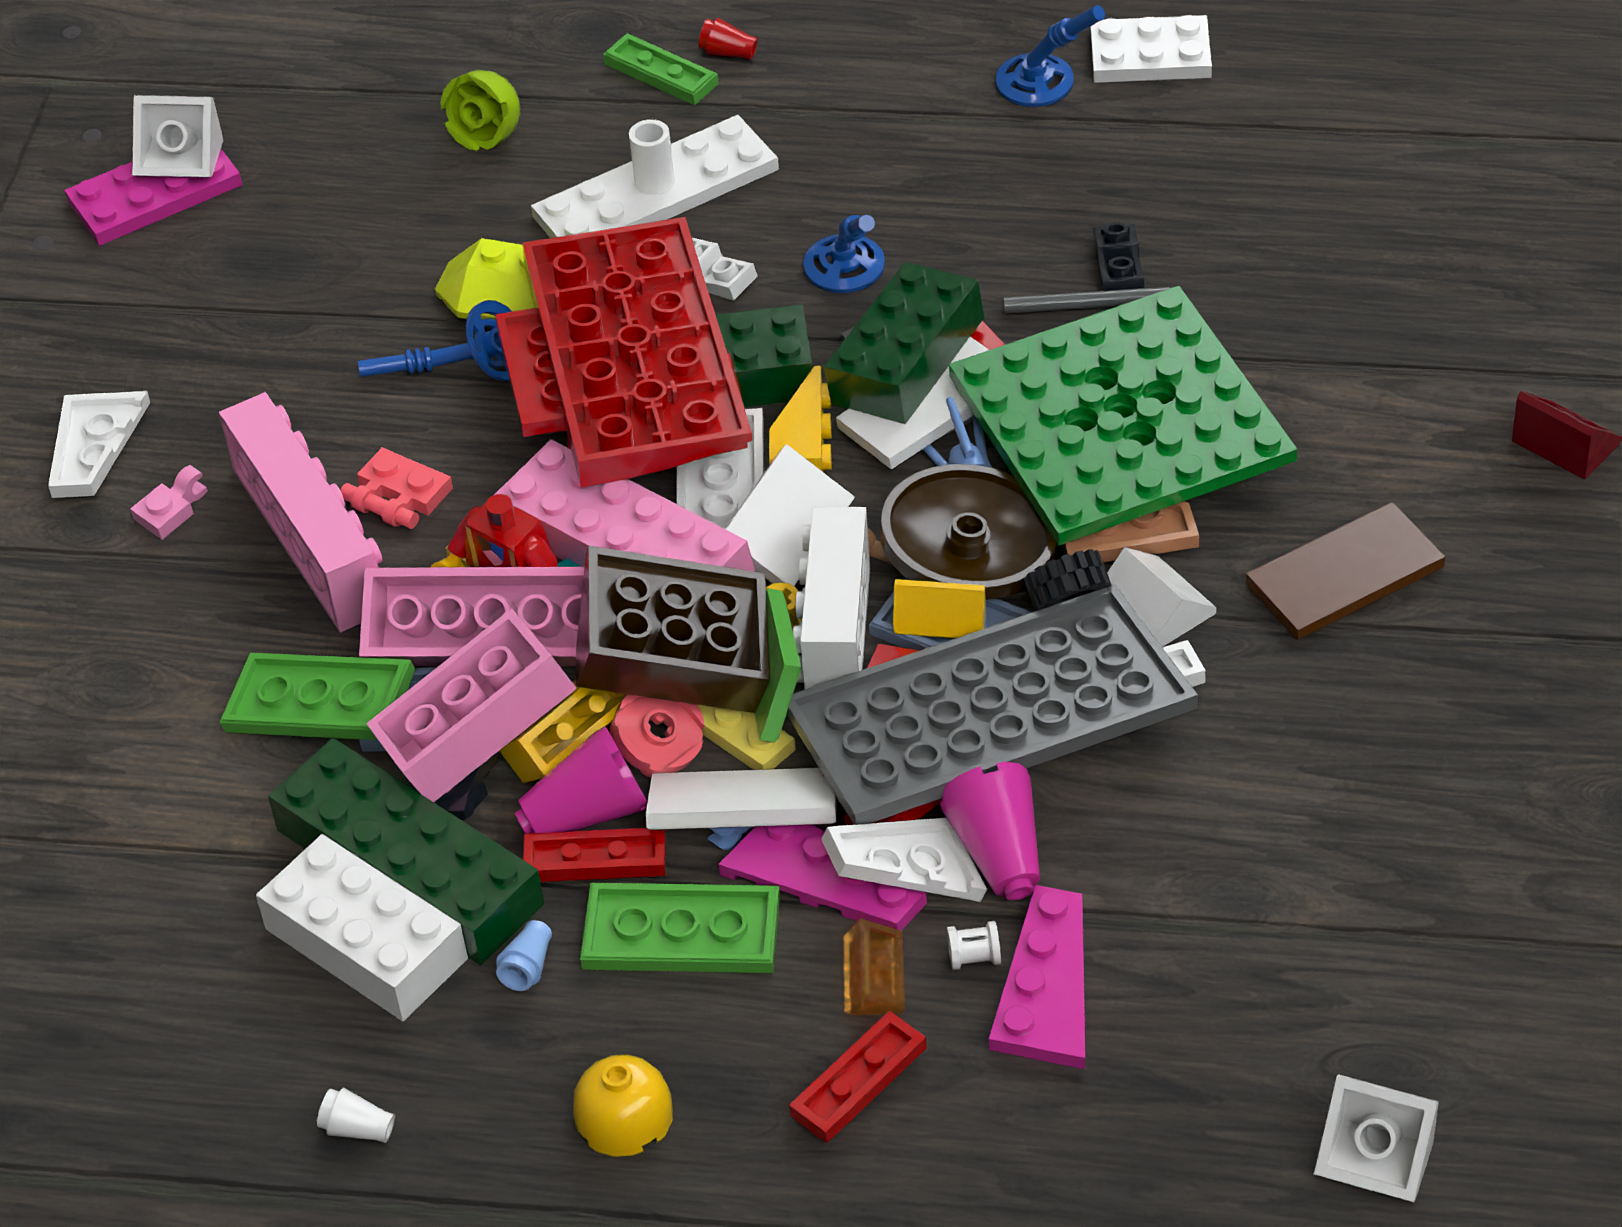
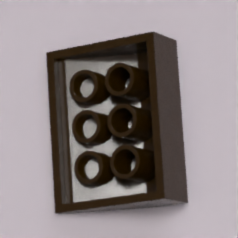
M588 546L576 644V687L750 713L756 712L770 681L765 573Z

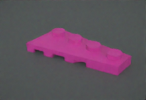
M812 824L755 826L718 864L719 874L722 877L735 881L737 876L756 882V885L779 886V890L799 896L801 903L816 908L819 905H826L841 910V916L897 935L927 904L926 892L838 876L821 840L825 832Z
M1035 885L989 1036V1050L1085 1069L1083 908L1081 893Z

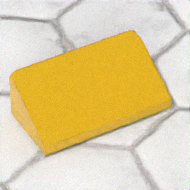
M895 579L894 633L959 638L984 629L986 620L985 586Z

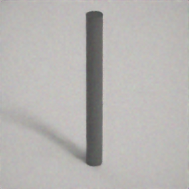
M1170 287L1004 297V313L1117 307L1170 289Z

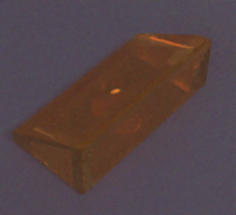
M860 918L844 937L846 1014L856 1016L886 1014L888 1011H891L893 1014H902L905 1010L903 934L901 930Z

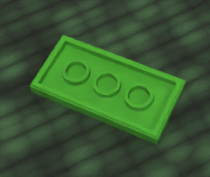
M250 653L219 723L223 730L228 733L378 740L366 723L407 692L416 669L412 661L408 659Z
M590 883L580 958L582 970L773 973L780 903L779 886Z

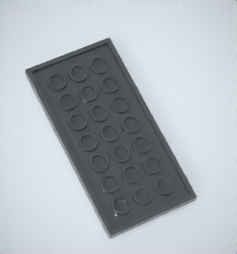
M1112 585L793 693L786 715L854 825L869 824L941 799L946 784L971 769L981 766L983 774L998 771L996 763L999 762L1019 763L1025 768H1029L1198 709V694L1118 587Z

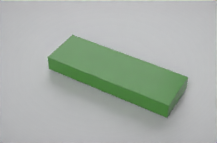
M628 33L603 53L605 65L694 106L718 85L717 73Z

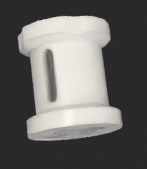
M989 921L986 927L956 930L954 926L947 927L948 949L952 970H959L961 964L991 961L993 965L1001 964L1000 944L995 921Z

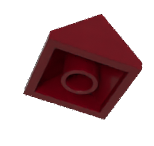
M1520 391L1516 399L1511 441L1584 480L1619 446L1622 440V436L1550 399Z

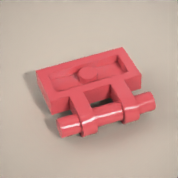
M382 447L357 473L359 486L356 487L345 483L340 491L344 500L351 503L352 508L363 513L371 511L382 516L383 522L398 527L403 525L413 529L419 521V514L413 511L416 510L429 516L453 489L451 476Z

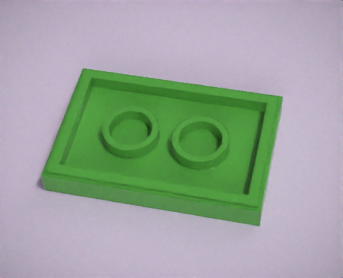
M767 588L766 605L770 681L754 714L760 740L776 743L799 677L801 664L785 596L781 590Z

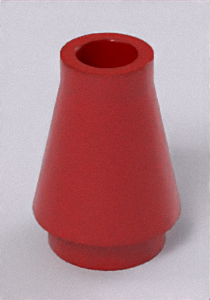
M707 18L700 33L698 47L706 50L707 55L739 57L752 60L757 49L758 38L748 35L720 18H716V20Z

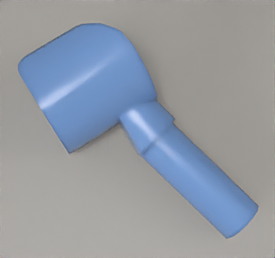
M755 826L709 828L715 833L710 835L708 840L721 849L729 851L736 847L743 833Z

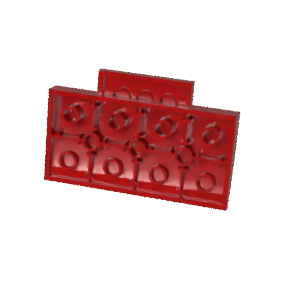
M685 217L522 243L524 266L535 308L495 314L503 356L523 437L566 430L581 488L669 469L752 441L750 424Z

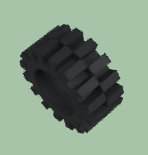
M1088 549L1085 552L1083 550L1077 551L1071 556L1066 554L1056 561L1054 559L1046 562L1047 565L1036 567L1035 571L1029 572L1023 579L1035 611L1112 585L1099 551H1093V549Z

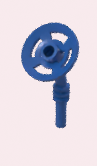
M1097 5L1073 19L1064 18L1048 28L1047 35L1031 53L1020 54L1004 62L996 73L998 92L1006 100L1026 107L1047 106L1067 96L1074 83L1073 71L1064 60L1051 55L1056 47L1060 48L1078 38L1080 32L1102 21L1105 18L1103 8ZM1020 61L1015 68V72L1006 74L1012 65ZM1054 74L1063 76L1062 81L1056 87L1049 90L1047 84L1052 81ZM1015 84L1016 86L1022 89L1035 91V93H1028L1017 90L1014 87H1012V85Z
M870 215L849 216L840 222L839 234L825 237L808 249L803 265L805 275L813 285L828 292L851 293L869 287L880 278L885 268L884 253L877 243L864 237L867 232L874 228L875 221ZM864 245L873 252L874 259L868 257V251ZM855 248H857L862 255L856 254ZM827 256L832 257V264L826 260ZM819 258L821 267L826 271L825 275L815 267L814 259ZM858 267L865 270L864 273L855 277L840 278L841 273H849Z
M486 300L480 302L471 309L467 317L466 337L468 343L435 350L424 347L423 352L419 348H415L414 353L408 349L402 355L359 360L360 377L408 371L409 374H414V369H417L418 373H423L424 368L430 372L435 366L475 359L480 368L492 378L499 381H510L507 371L501 372L493 369L503 366L507 370L496 321L493 319L482 320L481 314L487 313L495 316V314L513 311L498 301ZM484 327H489L492 330L485 332ZM493 356H495V358H496L498 361H494V360H492V359H490V358L493 357Z

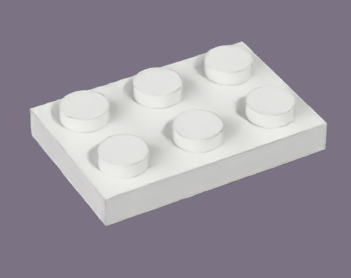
M1186 15L1182 17H1145L1135 19L1110 18L1091 26L1094 83L1211 78L1212 63L1207 16Z

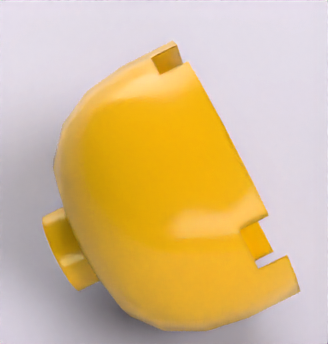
M628 1054L611 1055L596 1061L583 1073L574 1090L573 1117L578 1133L587 1139L588 1146L596 1152L613 1157L632 1156L643 1152V1145L650 1143L655 1138L658 1143L665 1137L672 1123L671 1093L661 1072L644 1059Z

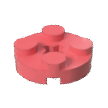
M627 694L616 710L610 725V734L614 738V742L622 756L631 765L638 768L643 775L651 778L652 774L681 771L693 761L703 744L702 729L704 728V718L696 704ZM652 720L656 725L663 722L668 727L664 733L666 738H660L652 734L648 721Z

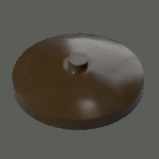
M951 464L917 472L903 480L891 491L884 503L881 515L880 539L883 550L892 565L909 580L983 585L985 586L986 600L1006 597L1025 590L1024 577L1029 572L1035 571L1036 567L1047 565L1046 562L1053 560L1057 542L1015 477L990 467Z

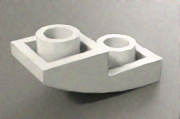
M692 238L709 293L734 301L758 277L753 263L722 257L718 243Z

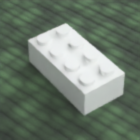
M813 507L811 525H803L802 546L803 551L808 552V555H806V558H800L799 581L800 585H805V588H803V591H797L796 616L797 619H802V621H800L799 626H794L793 635L797 652L802 654V656H799L801 670L797 683H804L805 689L863 670L870 579L866 507Z
M323 834L256 894L266 930L401 1021H405L468 959L460 923Z

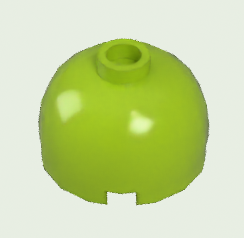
M486 70L471 71L452 79L444 88L440 101L441 110L446 108V115L449 121L445 122V126L448 132L459 144L475 151L479 150V147L488 150L503 143L516 129L521 113L520 100L515 88L506 78Z

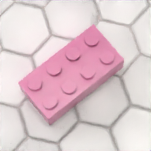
M511 608L366 724L419 793L430 801L435 802L577 688Z

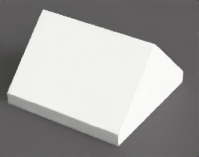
M134 96L133 175L212 177L223 143L214 99L212 97Z
M1124 547L1107 572L1111 584L1118 587L1162 647L1216 614V607L1159 556Z
M1337 1075L1314 1174L1414 1202L1434 1142L1438 1101Z

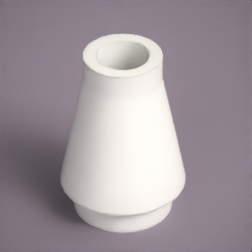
M342 1088L340 1092L329 1089L319 1110L317 1127L326 1129L328 1136L370 1139L386 1143L393 1129L395 1114L378 1108L345 1088Z

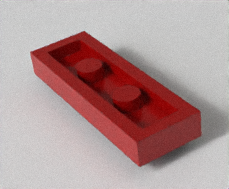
M633 828L524 834L523 860L538 869L540 882L666 876L665 829Z
M888 1011L789 1104L790 1116L825 1143H828L927 1049L926 1036L891 1011Z

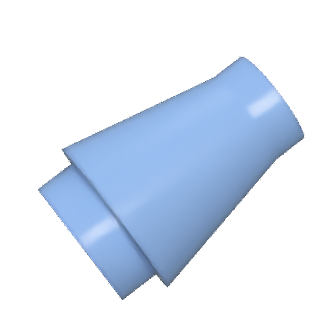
M537 920L527 922L519 935L498 955L496 959V974L500 982L506 987L516 991H524L539 982L548 943L552 937V931L545 923Z

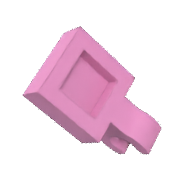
M188 465L178 473L171 489L161 483L130 509L134 520L163 540L194 514L191 503L202 498L208 491L207 487L197 481L203 476L202 473L193 466Z

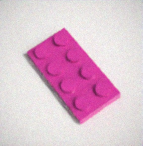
M220 149L212 177L134 176L132 161L92 179L82 181L64 191L67 202L98 246L239 187L242 185L239 171L223 150Z

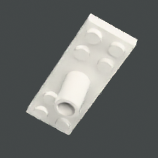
M739 115L672 144L670 143L669 128L665 123L658 120H643L633 125L629 131L631 162L531 205L532 215L550 238L667 220L779 170L778 157Z

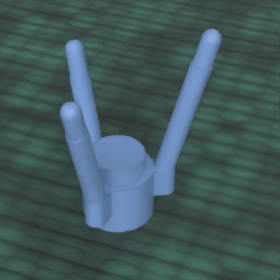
M948 397L946 403L960 443L951 449L949 464L931 444L922 450L937 466L970 464L992 468L987 458L984 432L976 417L973 418L976 446H974L969 441L954 398Z

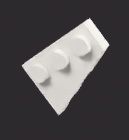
M147 391L64 395L48 485L52 498L94 496L150 404Z
M947 818L827 827L821 839L838 876L981 902L987 891L967 849Z

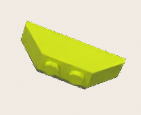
M481 238L448 262L435 287L436 296L442 299L445 305L459 318L467 319L471 309L478 303L486 300L498 301L512 311L535 308L525 271L523 247L521 244ZM487 313L481 314L482 320L493 319L496 321V317L494 315Z

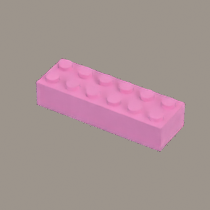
M264 392L220 411L219 416L233 470L339 632L360 624L365 568H379L377 564L383 561L375 540L372 537L366 539L363 536L364 530L354 510L346 511L344 508L345 501L338 486L335 483L331 485L327 483V475L318 457L310 458L308 455L309 449L303 435L299 430L296 432L291 430L290 419L282 405L275 406L267 393Z
M553 440L544 445L494 494L509 496L513 506L536 517L543 525L554 555L563 561L568 558L581 567H585L588 546H595L756 572L747 540L629 479L581 488L571 449Z
M585 567L365 568L359 657L408 659L412 661L414 666H439L512 608L559 666H576V644Z

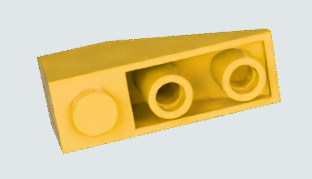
M821 366L813 367L771 426L769 435L770 464L779 451L787 444L823 473L824 470H832L831 444H824V439H832L831 414L823 413V409L831 408V400L827 383H822Z

